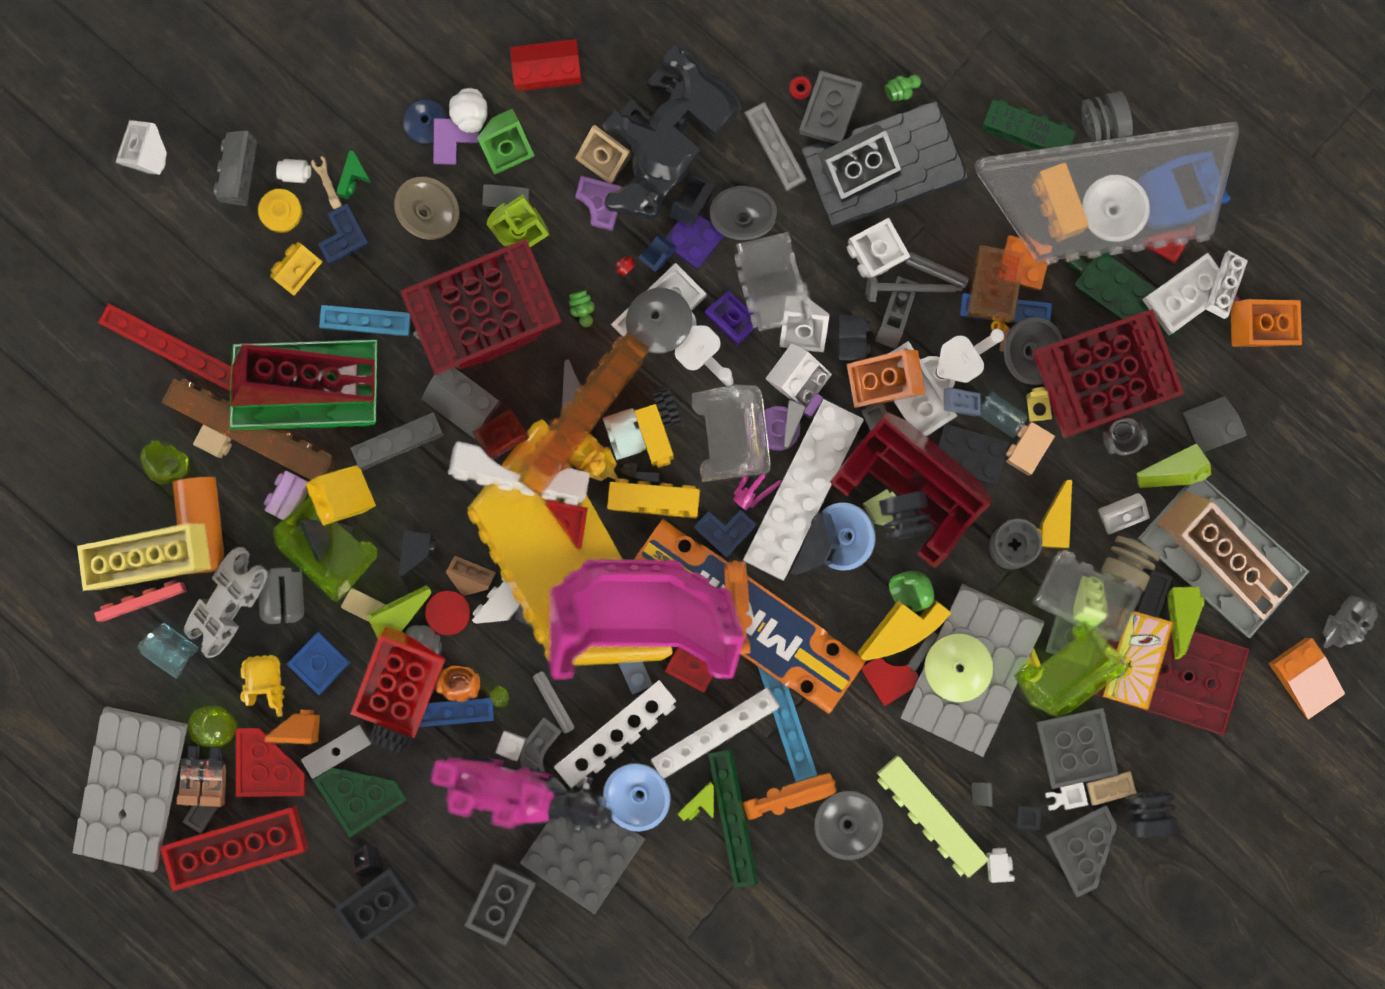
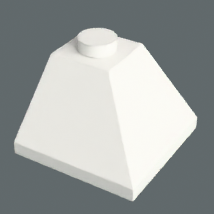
M129 121L116 163L147 173L160 174L165 167L167 152L156 125L149 122Z
M786 296L779 347L789 348L793 343L804 350L824 352L829 314L809 298Z

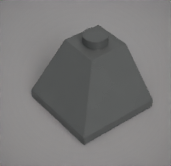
M1225 396L1183 412L1193 440L1202 452L1247 436L1238 413Z

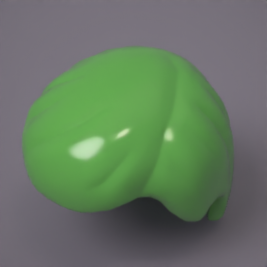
M906 571L892 577L889 581V591L893 600L896 603L898 600L907 607H911L913 612L925 610L934 601V590L931 581L922 572Z

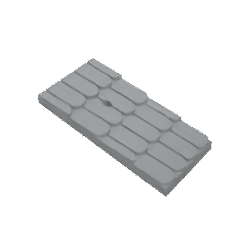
M962 584L950 609L951 614L945 620L936 642L951 634H966L978 639L988 649L992 658L993 674L991 681L985 691L978 697L969 701L954 702L944 699L934 692L926 679L924 665L901 715V719L983 757L1041 633L1044 621ZM957 664L955 669L960 673L964 670V666Z
M112 707L103 709L99 721L96 745L93 747L81 815L78 818L73 853L121 865L124 864L125 866L144 869L150 872L157 870L161 854L160 847L163 844L188 724Z

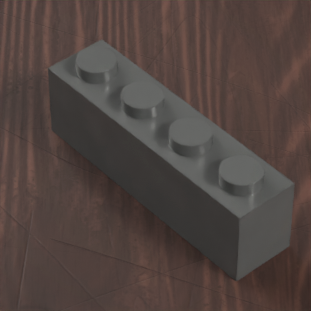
M433 412L353 446L351 450L359 469L365 470L445 436L437 415Z

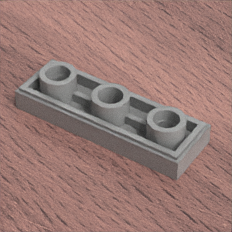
M360 724L301 760L311 778L314 779L372 743ZM335 747L340 749L338 756L334 754Z

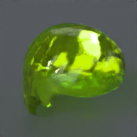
M154 440L146 445L141 452V464L145 473L152 481L158 484H172V482L184 478L189 472V458L171 444L163 446L159 440Z
M217 705L196 709L190 715L187 722L190 739L195 744L203 747H220L227 744L234 737L237 729V722L234 716L228 713L225 708Z

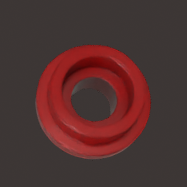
M796 77L790 83L789 89L794 98L805 99L810 95L812 86L807 78ZM802 85L804 86L805 90L803 92L797 91L796 87Z
M623 256L616 263L617 269L615 272L625 276L636 265L632 261L633 257L626 258Z

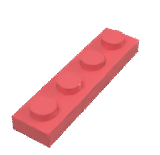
M177 580L165 583V588L156 591V588H151L143 591V596L137 598L134 595L121 599V604L115 606L113 603L100 607L101 611L94 613L96 620L103 622L187 592L185 583H177Z

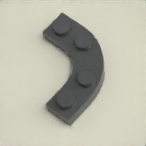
M546 717L540 721L529 735L522 748L520 756L521 768L529 767L546 773L544 767L545 755L549 747L562 732L560 728Z

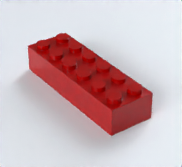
M297 806L160 847L172 891L295 855L309 849Z

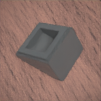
M972 783L973 805H993L991 783Z

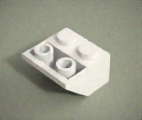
M792 343L766 377V380L793 402L805 406L806 410L832 374L808 351Z

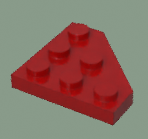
M261 728L236 729V797L305 796V772L275 742H265L267 734Z

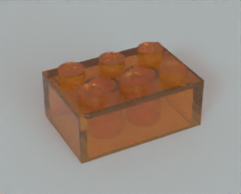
M980 245L976 254L966 316L1011 323L1014 320L1025 253Z

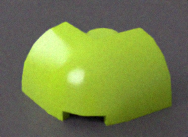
M524 195L519 196L507 205L502 203L491 213L487 220V226L505 247L527 239L531 247L549 236L541 216Z

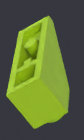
M1196 443L1138 472L1137 482L1140 488L1191 485L1197 481L1201 482L1211 475V466Z
M425 585L367 614L366 616L377 638L379 639L385 626L402 632L432 593L430 588Z
M1199 587L1172 588L1167 593L1170 622L1174 623L1171 632L1175 659H1180L1186 653L1202 607L1204 606L1203 594H1200Z

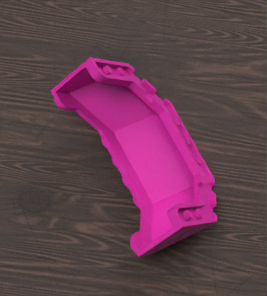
M588 559L578 571L574 570L564 578V582L559 586L555 585L550 589L549 663L553 678L571 677L575 670L573 661L590 646L681 647L705 661L709 672L714 677L733 678L744 635L730 592L723 587L718 589L709 584L710 580L697 572L693 574L683 569V564L678 561Z

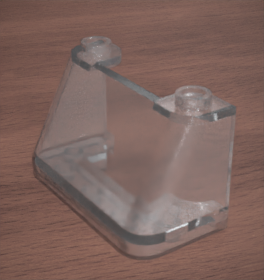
M731 385L692 393L693 410L698 415L705 416L710 459L704 460L700 467L702 482L767 474L770 470V457L763 399L760 389L755 385Z

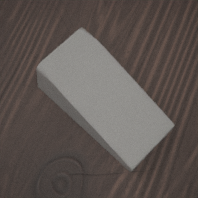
M791 400L788 403L784 449L789 448L805 410V406Z

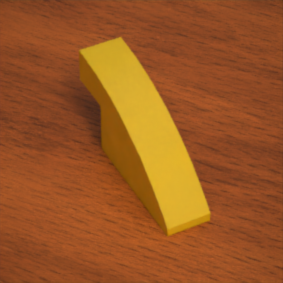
M934 599L931 606L926 608L919 616L898 600L857 653L863 660H871L901 652L929 636L949 617L951 612Z

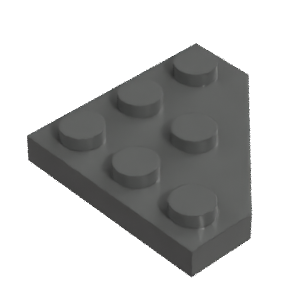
M1106 805L1045 835L1076 897L1097 888L1099 884L1100 874L1103 865H1105L1110 849L1109 846L1117 828Z

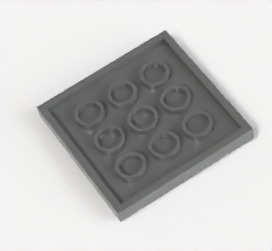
M571 788V789L569 790L570 793H576V792H577V791L574 790L573 788ZM561 816L560 819L545 825L520 864L595 915L646 838L636 831L621 827L613 819L610 826L606 829L582 826L581 833H575L574 824L569 817Z

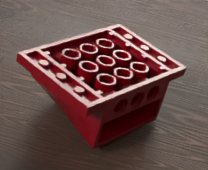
M527 239L400 291L435 375L455 367L463 369L490 361L525 346L541 336V331L562 323Z
M1153 309L1032 351L1064 438L1184 394Z

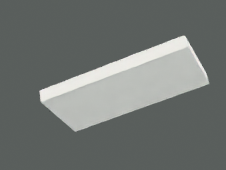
M1207 253L1142 299L1149 310H1154L1156 319L1168 335L1174 333L1206 309L1219 267Z

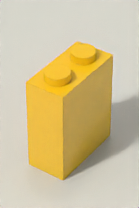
M656 404L634 411L652 466L657 465L658 468L671 464L670 460L674 459Z
M358 465L318 476L306 483L308 493L312 498L322 525L362 514L376 506Z

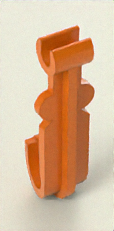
M733 560V562L725 563V589L730 592L744 635L740 654H749L750 642L747 639L746 628L752 625V618L746 615L750 610L747 569L745 561L738 562Z
M831 773L784 786L781 792L778 788H771L767 793V797L759 800L753 798L743 802L748 820L763 815L762 813L770 810L774 814L780 815L785 811L786 807L792 809L834 794L836 792V783L832 779Z

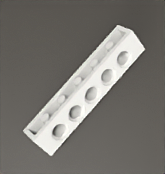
M660 680L657 681L554 768L571 788L574 785L579 788L585 783L586 775L591 771L597 773L606 766L603 761L609 756L614 759L624 751L621 747L626 742H629L631 745L641 737L639 732L646 727L649 730L658 723L656 718L663 713L666 716L675 709L674 703L676 699ZM649 700H654L658 703V710L655 713H649L645 708ZM638 715L641 719V724L638 727H631L628 723L629 716ZM614 729H619L623 732V739L619 742L613 741L611 738V732ZM598 743L603 744L606 748V753L603 756H597L593 751L594 745ZM577 759H586L588 761V768L586 770H579L576 767Z
M766 688L657 755L651 761L659 774L666 778L778 709L780 705L770 689Z

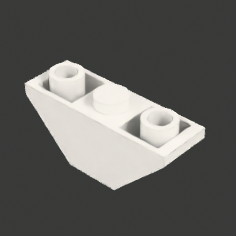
M501 578L503 583L500 587H494L487 595V598H489L484 606L480 604L473 612L475 617L472 621L474 623L510 620L521 606L520 603L514 600L512 596L513 589L503 578Z

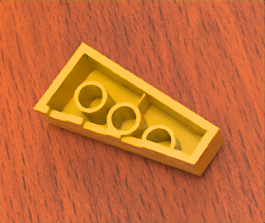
M617 478L615 482H610L608 510L697 519L700 489H695L696 486L682 485V488L673 487V484L660 483V486H654L648 481H638L637 484H630L627 479Z

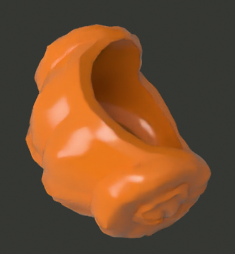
M450 666L447 669H441L436 681L437 693L443 694L450 701L465 702L469 698H476L480 689L479 675L475 674L473 669L468 667Z

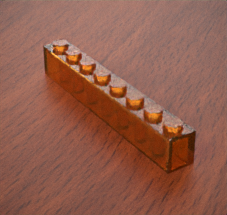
M184 378L181 381L173 379L162 400V403L310 480L331 473L336 463L330 460L332 455L321 449L319 453L311 450L313 445L300 439L299 443L292 440L293 435L282 429L279 433L273 429L228 430L230 402L223 398L220 402L213 399L214 394L203 388L199 392L193 388L194 383Z

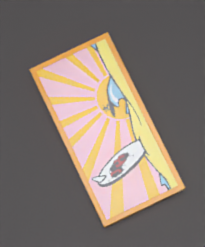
M1131 610L1128 611L1103 697L1148 710L1174 625L1173 622Z

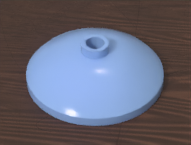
M836 503L828 506L822 512L831 514L840 542L838 551L829 567L836 570L855 569L861 566L873 551L875 544L873 523L868 514L854 504ZM849 532L852 534L851 540L848 538Z
M643 764L624 765L611 774L604 787L603 797L607 800L608 807L613 810L612 819L625 829L632 831L651 829L664 819L669 810L670 792L664 778L649 766ZM638 790L643 791V797L638 795Z

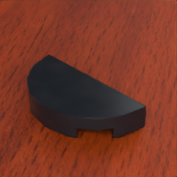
M305 519L299 521L316 562H321L327 556L330 549V536L327 528L318 520Z

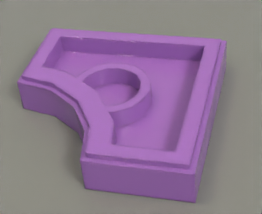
M581 176L575 198L584 202L589 208L592 226L613 231L618 212L608 211L604 201L608 193L618 191L622 187Z

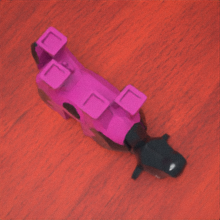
M465 754L459 758H449L446 762L437 761L434 773L429 776L433 786H449L447 802L450 812L468 816L471 814L472 808H476L482 812L494 815L493 822L495 824L513 827L515 824H545L558 820L561 816H567L574 824V832L580 834L582 826H592L599 829L608 828L613 817V810L608 807L607 800L591 792L593 779L589 777L586 779L581 791L570 793L552 774L536 771L529 767H523L517 771L503 767L504 761L476 754Z

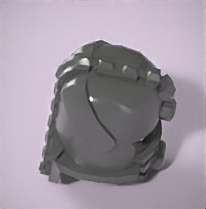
M1349 596L1343 602L1335 616L1329 615L1322 632L1325 637L1322 647L1328 648L1331 645H1335L1341 648L1347 644L1362 643L1365 639L1364 635L1373 627L1375 620L1378 618L1375 603L1358 596Z

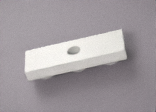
M1231 251L1225 253L1206 310L1224 319L1229 316L1248 260Z

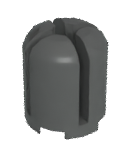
M277 568L268 571L263 589L258 595L259 616L262 621L268 624L281 623L279 578H281L284 623H295L303 618L302 568H299V572H291V568Z

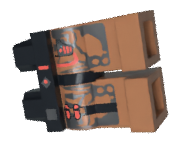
M188 746L186 757L181 759V780L177 804L224 806L227 760H223V748L209 747L208 759H201L202 746Z

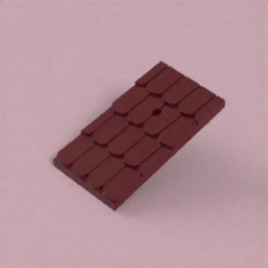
M1110 605L1085 685V692L1103 697L1128 610ZM1171 632L1148 710L1133 705L1129 706L1225 736L1250 649L1193 632L1186 653L1180 659H1175ZM1193 674V679L1187 681V675Z

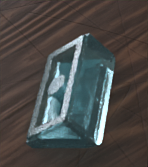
M990 392L980 407L979 416L1012 438L1016 436L1028 418L1026 414L993 392Z

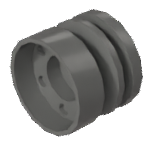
M1119 90L1105 94L1104 104L1097 96L1092 101L1090 99L1082 101V122L1087 137L1093 146L1099 145L1101 140L1104 143L1109 142L1110 133L1116 140L1132 135L1133 123L1131 112L1122 91Z
M1014 519L1007 521L993 532L989 539L988 549L991 558L997 565L1004 569L1016 570L1025 567L1038 557L1042 547V538L1034 524L1027 520ZM1012 541L1013 544L1018 545V548L1014 549V551L1013 548L1009 547L1008 545Z

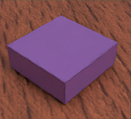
M816 394L804 411V415L812 418L820 407L823 397Z

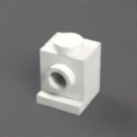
M994 848L992 853H987V858L989 859L987 861L989 881L991 883L1014 881V876L1009 874V871L1013 869L1012 858L1008 857L1006 848Z

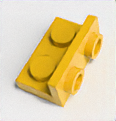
M299 242L296 245L292 244L285 252L287 256L282 262L278 261L272 267V274L270 275L271 278L293 296L322 263L319 258Z

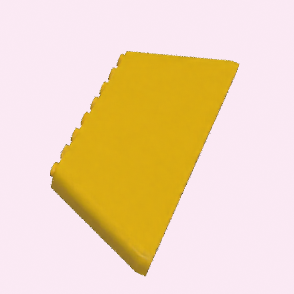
M539 420L530 427L501 465V467L508 471L533 477L555 474L567 468L572 469L544 420ZM490 483L485 485L468 507V516L472 523L477 524L483 543L488 544L492 560L499 564L503 580L509 583L513 589L512 596L524 609L523 616L534 627L535 638L545 647V655L549 661L550 589L555 585L559 586L564 582L566 576L574 570L578 571L588 559H623L587 495L581 504L576 505L588 508L582 548L579 550L576 549L545 505L547 500L542 498L543 495H525L520 492L521 490H503L498 485ZM560 499L552 500V501H557V502H562V503H564V500H560ZM590 646L573 662L574 666L661 661L672 655V648L665 646Z

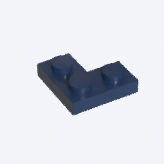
M348 204L328 213L337 234L320 242L318 245L330 265L369 243Z
M739 510L725 526L708 511L693 528L727 558L757 524Z

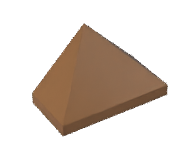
M454 556L446 571L462 596L488 590L496 574L492 570Z

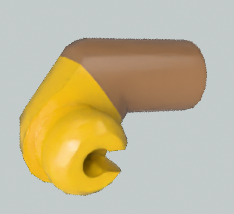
M996 320L992 322L991 329L992 331L995 329L1003 331L1004 338L1000 342V351L1004 352L1005 340L1011 329L1003 321Z

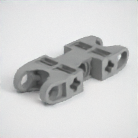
M243 547L232 550L222 561L212 577L218 584L210 599L199 598L184 627V633L189 639H196L203 633L201 652L207 658L217 656L229 644L239 628L233 621L241 606L252 607L267 579V571L260 565L253 567L248 572L249 552Z

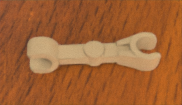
M321 156L323 161L321 167H316L314 160H312L311 164L321 176L330 204L336 210L342 207V204L328 176L327 161Z

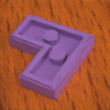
M434 119V164L456 165V142L478 143L479 131L466 133L459 129L458 125L454 124L451 119Z

